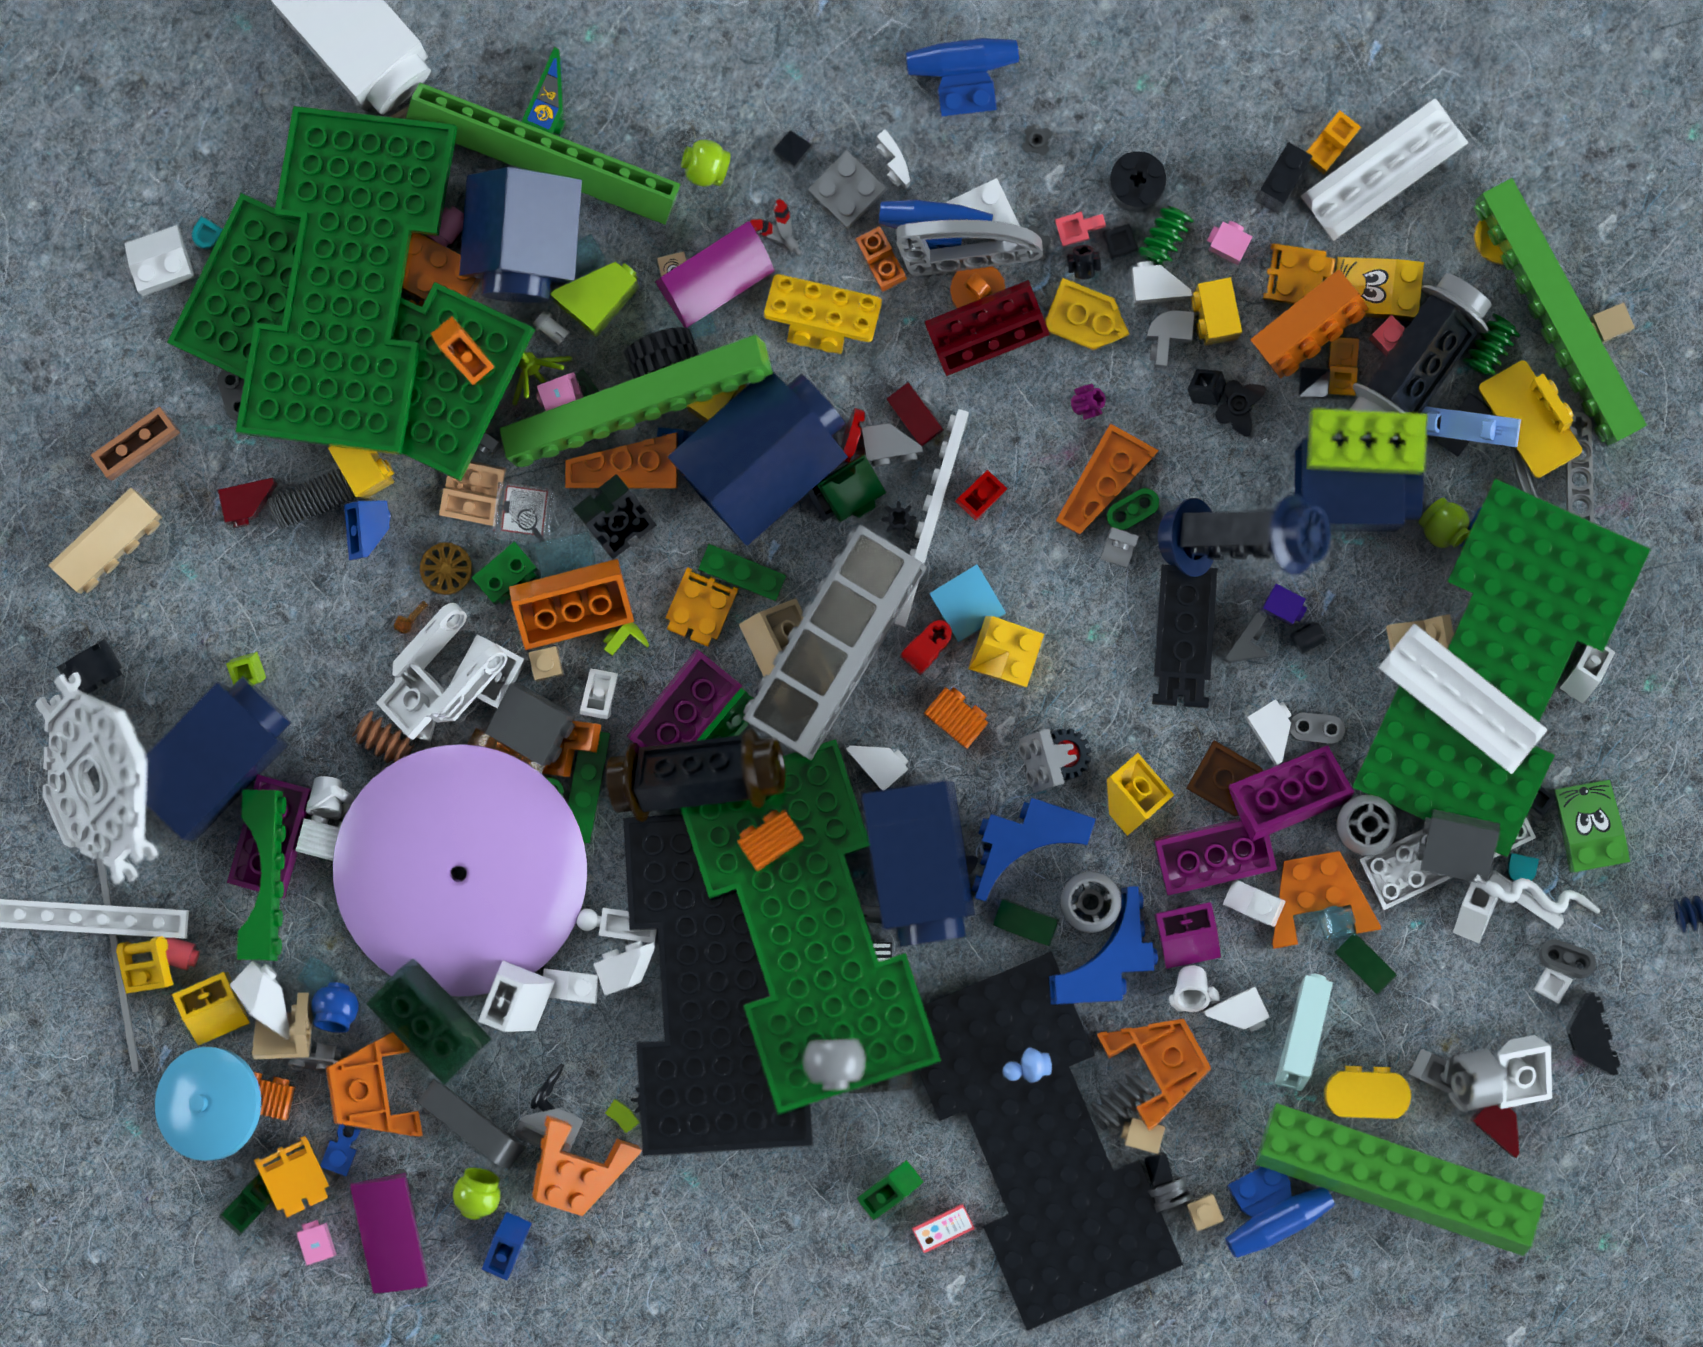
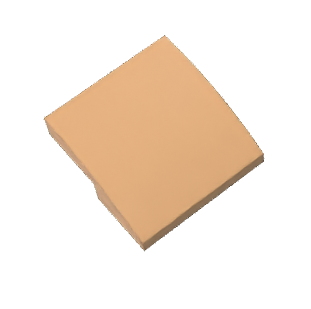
M471 461L461 481L447 475L439 515L494 526L506 468Z

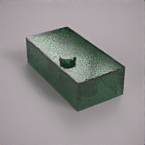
M411 959L402 966L366 1003L444 1085L455 1077L492 1040L415 959Z

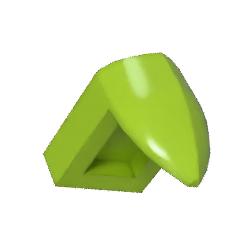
M633 622L622 625L618 631L613 628L603 640L607 644L604 650L611 656L614 655L629 635L647 648L649 644L642 631Z

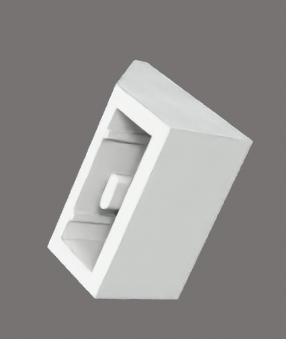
M476 635L451 683L472 660L475 661L484 650L492 647L495 643ZM499 645L497 646L507 656L506 664L476 697L495 708H498L509 685L515 683L526 663L524 658Z
M502 961L478 1022L503 1032L535 1031L555 981Z

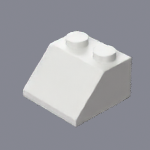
M177 225L124 243L131 274L137 291L142 296L195 279Z

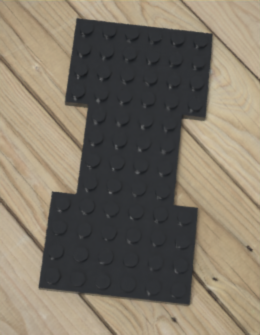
M682 814L648 816L645 821L641 822L635 817L623 818L629 930L658 929L664 1041L636 1043L642 1156L813 1146L811 1105L778 1114L745 1012L744 1005L770 997V993L737 891L735 890L709 899Z
M1052 951L923 1005L941 1062L918 1069L939 1121L966 1111L1006 1206L1008 1215L983 1225L1027 1331L1183 1265L1161 1211L1157 1212L1155 1209L1156 1201L1149 1194L1148 1190L1151 1187L1140 1161L1137 1160L1118 1169H1112L1076 1084L1070 1066L1094 1057L1095 1054L1074 1004L1051 1005L1049 976L1061 975ZM1031 1047L1040 1053L1049 1054L1051 1074L1042 1076L1037 1082L1030 1083L1023 1076L1016 1081H1010L1003 1075V1068L1008 1062L1013 1061L1021 1065L1022 1055L1027 1048Z

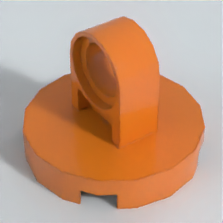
M991 266L957 271L952 278L950 293L953 304L956 308L1002 291L1006 287L1000 272Z

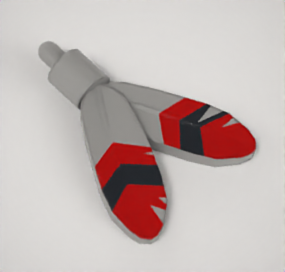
M777 199L774 206L777 226L762 219L750 221L757 234L775 242L784 243L791 252L794 251L797 255H801V251L798 248L799 244L792 236V224L788 206L782 199Z

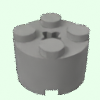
M1488 1048L1459 1054L1447 1060L1445 1065L1446 1084L1451 1083L1453 1092L1449 1093L1453 1104L1460 1111H1471L1503 1102V1081L1507 1079V1071L1503 1064H1498Z

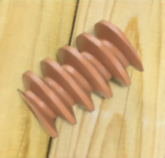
M373 711L364 716L352 735L353 737L357 734L356 743L359 745L366 741L365 749L368 751L376 746L375 756L379 757L385 753L384 762L386 763L393 759L396 762L408 756L415 744L409 745V737L403 740L400 739V729L393 734L390 733L391 723L384 728L381 727L382 717L372 721Z

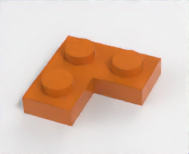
M572 721L575 724L571 734L563 739L560 748H562L560 756L556 762L542 766L541 773L570 777L575 750L597 753L601 725Z

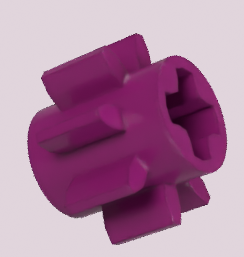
M1093 383L1074 389L1076 395L1071 398V407L1077 415H1083L1084 420L1102 415L1101 408L1105 406L1106 399L1101 389L1094 388Z

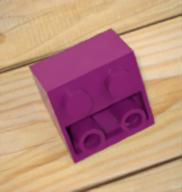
M1211 902L1154 914L1166 969L1221 958L1218 931Z

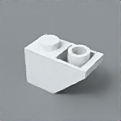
M1471 882L1453 933L1476 943H1480L1498 898L1485 892L1481 883Z
M641 941L625 946L626 952L621 954L618 949L602 954L604 960L593 963L604 995L642 982L655 949L653 942L644 946Z

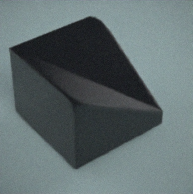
M790 130L775 146L773 153L796 169L812 149V144Z
M1302 367L1300 369L1298 397L1327 399L1330 369Z
M1196 369L1187 389L1191 401L1197 404L1218 405L1226 385L1223 372Z
M1161 1152L1144 1158L1152 1186L1173 1181L1174 1177L1166 1153Z

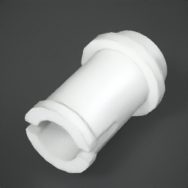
M543 311L533 325L537 327L536 331L541 330L559 346L570 331L552 319L551 313L546 314Z

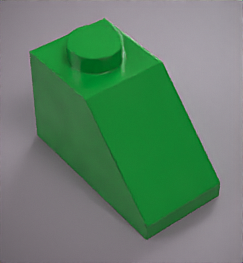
M905 1160L856 1199L874 1221L905 1199L924 1181L910 1163Z

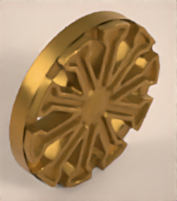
M439 543L424 553L420 562V575L423 583L431 591L440 595H452L463 590L469 583L472 576V562L467 552L460 546L453 543ZM445 547L450 548L447 558L444 553ZM438 550L440 560L432 554L433 551ZM459 551L461 555L453 560L455 552ZM427 559H430L436 565H426L425 562ZM464 560L467 562L466 567L457 566ZM425 571H435L430 576H425ZM457 572H465L467 575L462 579L457 575ZM439 577L436 586L433 587L431 581ZM453 578L459 582V586L457 588L453 586ZM444 580L447 582V590H442Z

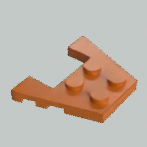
M1340 851L1283 861L1278 897L1286 902L1274 927L1272 949L1298 944L1293 915L1350 905L1356 934L1381 929L1379 921Z
M1185 1019L1153 1023L1139 1028H1123L1120 1031L1108 1033L1105 1031L1097 1034V1038L1108 1058L1136 1046L1162 1093L1136 1107L1148 1131H1151L1211 1070L1209 1062Z
M406 1027L398 1028L326 1067L335 1124L413 1137L423 1136L419 1111L390 1115L382 1057L410 1052Z
M547 1115L544 1123L546 1127L545 1137L542 1138L540 1146L542 1149L540 1163H537L532 1197L536 1202L583 1216L636 1159L642 1150L638 1145L616 1139L604 1164L562 1151L561 1148L572 1126L569 1122Z

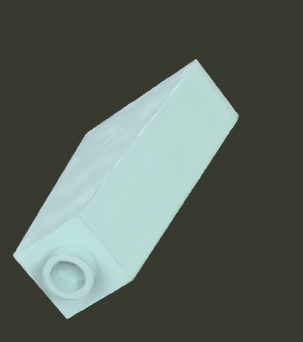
M1305 975L1301 982L1274 1084L1302 1091L1311 1078L1333 982L1327 981V978L1322 975Z

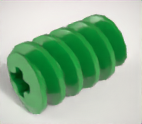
M1171 206L1160 209L1159 213L1163 218H1156L1154 220V224L1158 228L1153 227L1149 230V234L1153 238L1146 237L1143 241L1148 248L1140 247L1138 250L1144 259L1153 261L1155 265H1161L1165 269L1166 267L1162 264L1163 261H1173L1168 252L1178 251L1173 242H1183L1178 233H1188L1189 231L1184 226V222H1194L1189 215Z
M1495 313L1492 314L1495 321L1490 320L1486 323L1490 331L1480 333L1483 340L1477 339L1474 342L1478 350L1470 349L1468 351L1472 359H1463L1464 364L1482 375H1496V371L1491 366L1493 364L1502 365L1498 355L1508 356L1507 351L1503 347L1505 345L1514 347L1510 337L1519 338L1521 336L1511 322Z

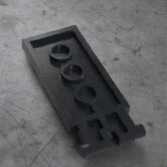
M1161 565L1154 677H1159L1158 694L1153 693L1152 695L1153 705L1177 706L1178 695L1184 696V707H1209V697H1204L1205 680L1210 681L1218 568H1209L1201 576L1190 577L1181 572L1177 566Z

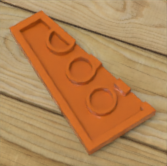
M678 432L565 460V488H599L617 474L628 488L678 489V469L667 457L678 448Z

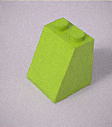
M615 261L553 290L550 295L556 305L597 338L640 287L637 281V273L626 263L620 266Z

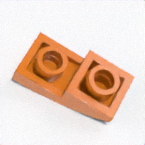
M880 226L855 238L882 292L907 280Z

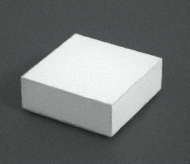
M1545 968L1534 991L1560 1004L1573 979L1560 972Z

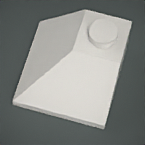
M252 960L230 986L252 1016L288 1040L290 1028L282 988L275 979L277 974L268 965L260 966Z
M1535 1035L1509 1040L1497 1053L1498 1064H1503L1507 1071V1079L1503 1081L1504 1100L1498 1104L1499 1108L1552 1099L1551 1045Z

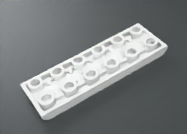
M1435 98L1306 191L1301 198L1334 242L1466 146L1468 141Z
M1416 624L1411 626L1378 667L1511 774L1548 730Z
M1525 818L1511 850L1536 838L1527 818ZM1423 829L1392 843L1386 850L1378 854L1367 855L1359 859L1383 910L1453 878L1420 870L1421 861L1416 859L1420 843L1426 844L1427 834H1423ZM1495 852L1494 858L1501 854Z

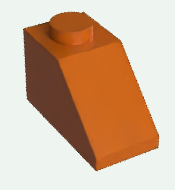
M450 317L431 333L438 347L472 385L494 368V365L453 317Z

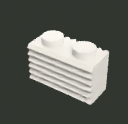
M312 815L311 820L304 818L296 851L333 861L334 849L342 822H339V826L335 827L328 825L329 819L316 815Z

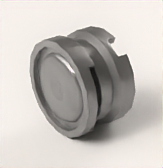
M1184 1176L1148 1190L1151 1198H1154L1156 1201L1154 1206L1157 1212L1172 1208L1193 1198L1191 1191H1188L1185 1186L1187 1181Z

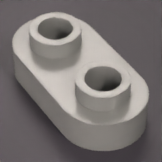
M1298 713L1290 719L1289 733L1298 741L1334 744L1340 741L1345 734L1343 721L1333 715ZM1301 721L1308 724L1306 732H1302L1298 728V724ZM1333 724L1336 727L1334 735L1327 733V725Z

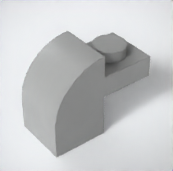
M1167 311L1159 315L1151 323L1146 339L1157 340L1156 344H1151L1150 360L1155 361L1154 368L1166 369L1169 342L1191 343L1194 312Z

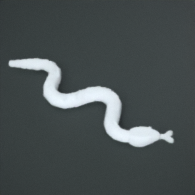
M1479 875L1474 879V881L1482 883V887L1489 895L1500 898L1505 902L1513 903L1517 901L1522 889H1525L1531 893L1540 906L1553 914L1563 913L1568 907L1569 899L1575 900L1578 904L1596 914L1600 912V909L1593 905L1584 895L1572 890L1563 891L1556 903L1551 901L1543 890L1529 879L1521 878L1515 880L1510 893L1504 892L1503 888L1497 883L1483 881Z

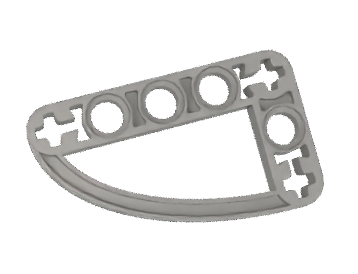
M941 220L901 225L896 229L899 251L908 272L915 276L1038 260L1043 256L1042 239L1039 235L1027 228L1003 222ZM986 238L997 240L932 250L929 249L926 242L928 239Z
M1573 412L1571 426L1574 425L1576 420L1580 421V425L1585 426L1582 428L1580 439L1577 441L1586 451V458L1583 460H1576L1574 458L1565 463L1566 511L1594 523L1592 423L1586 414ZM1570 426V430L1576 438L1577 430L1575 427ZM1510 447L1519 489L1538 498L1527 465L1516 448ZM1574 474H1583L1587 479V484L1584 487L1575 486L1572 482ZM1578 500L1585 502L1588 508L1587 512L1584 514L1574 512L1572 508L1573 502Z

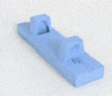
M1426 406L1421 414H1427L1426 435L1510 447L1518 446L1521 419ZM1441 416L1440 429H1438L1437 420Z

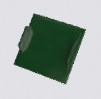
M864 453L817 484L840 523L851 515L861 518L876 508V499L887 493Z

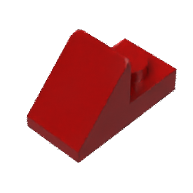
M986 470L955 502L975 521H978L1008 488L989 470Z

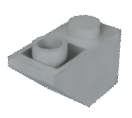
M890 423L862 427L866 458L869 463H873V467L889 465L890 460L901 458V462L918 460L917 455H922V446Z

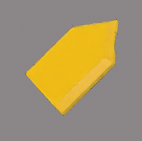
M1062 278L1045 319L1049 333L1091 350L1098 349L1130 335L1114 298Z

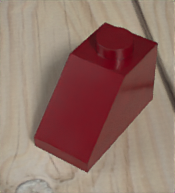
M272 477L219 489L218 494L225 523L228 525L233 524V528L250 525L249 520L257 518L268 501L267 498L272 495L277 487L276 480Z
M1496 1104L1479 1108L1470 1118V1121L1510 1156L1517 1158L1520 1154L1517 1114L1512 1110V1107L1501 1109Z

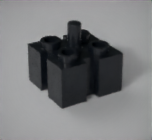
M617 474L599 487L602 493L597 495L596 498L593 499L589 495L573 508L612 560L630 547L627 542L635 535L640 539L656 526V523Z

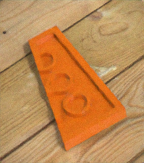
M1110 423L1055 522L1081 535L1159 450Z

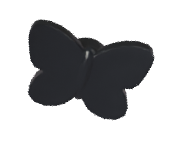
M1236 380L1228 381L1224 390L1227 400L1225 404L1218 407L1216 420L1220 424L1231 422L1232 428L1244 437H1249L1252 431L1251 406L1255 405L1264 396L1266 387L1258 384H1247L1245 387H1242Z

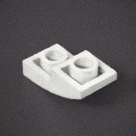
M884 129L877 136L879 145L876 147L886 159L890 156L893 159L887 164V170L889 171L887 176L897 187L902 185L907 189L910 186V178L905 160L893 138Z

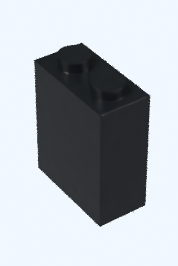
M1288 142L1261 187L1255 201L1279 215L1313 156Z

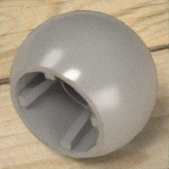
M1362 794L1349 799L1342 806L1337 817V831L1342 843L1349 850L1361 855H1374L1386 850L1394 841L1398 830V820L1393 807L1386 800L1374 795ZM1364 805L1366 812L1361 813L1356 820H1350L1353 811L1359 806ZM1373 807L1381 812V814L1384 817L1385 823H1383L1382 818L1379 816V814L1373 812ZM1366 816L1372 817L1376 822V827L1372 832H1366L1362 828V820ZM1349 826H1355L1358 834L1364 837L1361 842L1354 838ZM1382 829H1385L1382 837L1376 843L1370 844L1371 837L1376 836Z
M1094 871L1079 873L1073 876L1062 889L1060 896L1061 912L1065 920L1075 929L1086 933L1100 932L1112 925L1120 913V891L1112 879L1102 873ZM1089 882L1103 886L1108 895L1101 896L1096 890L1089 889ZM1082 884L1084 891L1079 894L1077 903L1071 905L1075 889ZM1093 894L1097 898L1098 905L1094 910H1087L1083 907L1082 899L1085 895ZM1110 899L1109 910L1099 920L1097 913L1101 910L1103 901ZM1078 908L1082 913L1091 915L1093 922H1086L1078 918L1073 910Z
M857 1039L810 1041L804 1052V1070L811 1082H823V1090L848 1089V1081L859 1080L865 1068L864 1050Z

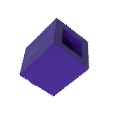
M1275 584L1261 611L1291 626L1295 620L1300 622L1307 610V607L1303 605L1306 599Z

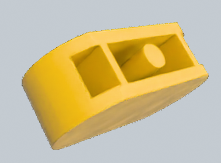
M1345 1066V1071H1337L1329 1077L1324 1086L1323 1094L1326 1106L1336 1116L1397 1119L1406 1112L1410 1105L1411 1090L1407 1081L1400 1074L1390 1072L1391 1067H1373V1072H1362V1066Z

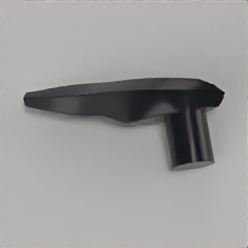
M561 1063L537 1091L531 1101L532 1109L538 1107L542 1112L555 1109L546 1098L553 1091L554 1084L560 1077L564 1064Z

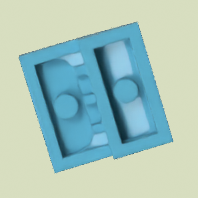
M977 564L929 593L945 622L951 627L957 642L980 630L985 616L999 618L1006 614Z

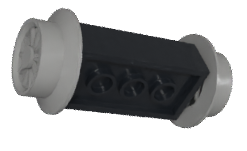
M1445 273L1437 286L1423 285L1421 290L1428 298L1427 301L1420 307L1418 314L1411 324L1405 328L1403 335L1394 348L1389 351L1387 358L1380 368L1372 375L1367 387L1358 383L1353 384L1352 388L1358 398L1350 410L1421 414L1477 332L1486 333L1488 331L1483 317L1492 306L1491 302L1472 285L1449 273Z

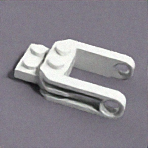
M449 603L443 606L393 661L392 674L395 676V682L376 702L406 736L412 740L417 737L431 720L437 723L455 721L500 672L507 661L506 654L497 645L493 644L492 647L484 650L475 661L472 660L446 690L424 670L466 621V613L456 603Z

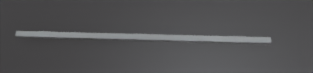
M96 858L104 905L112 906L106 865L103 864V860ZM109 934L132 1073L140 1072L128 995L125 992L116 953V947L119 944L117 934Z

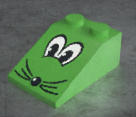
M1610 780L1554 790L1570 873L1630 862L1625 832Z

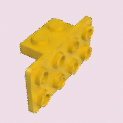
M776 274L770 287L764 309V318L790 324L787 338L789 343L842 354L845 337L864 342H871L873 340L882 299L873 295Z
M1522 360L1479 385V392L1494 415L1521 419L1518 446L1515 448L1535 478L1543 477L1581 454L1582 447L1570 430L1573 422V412L1566 402L1562 403L1557 395L1558 389L1551 379L1547 380L1544 373L1536 377L1528 363Z

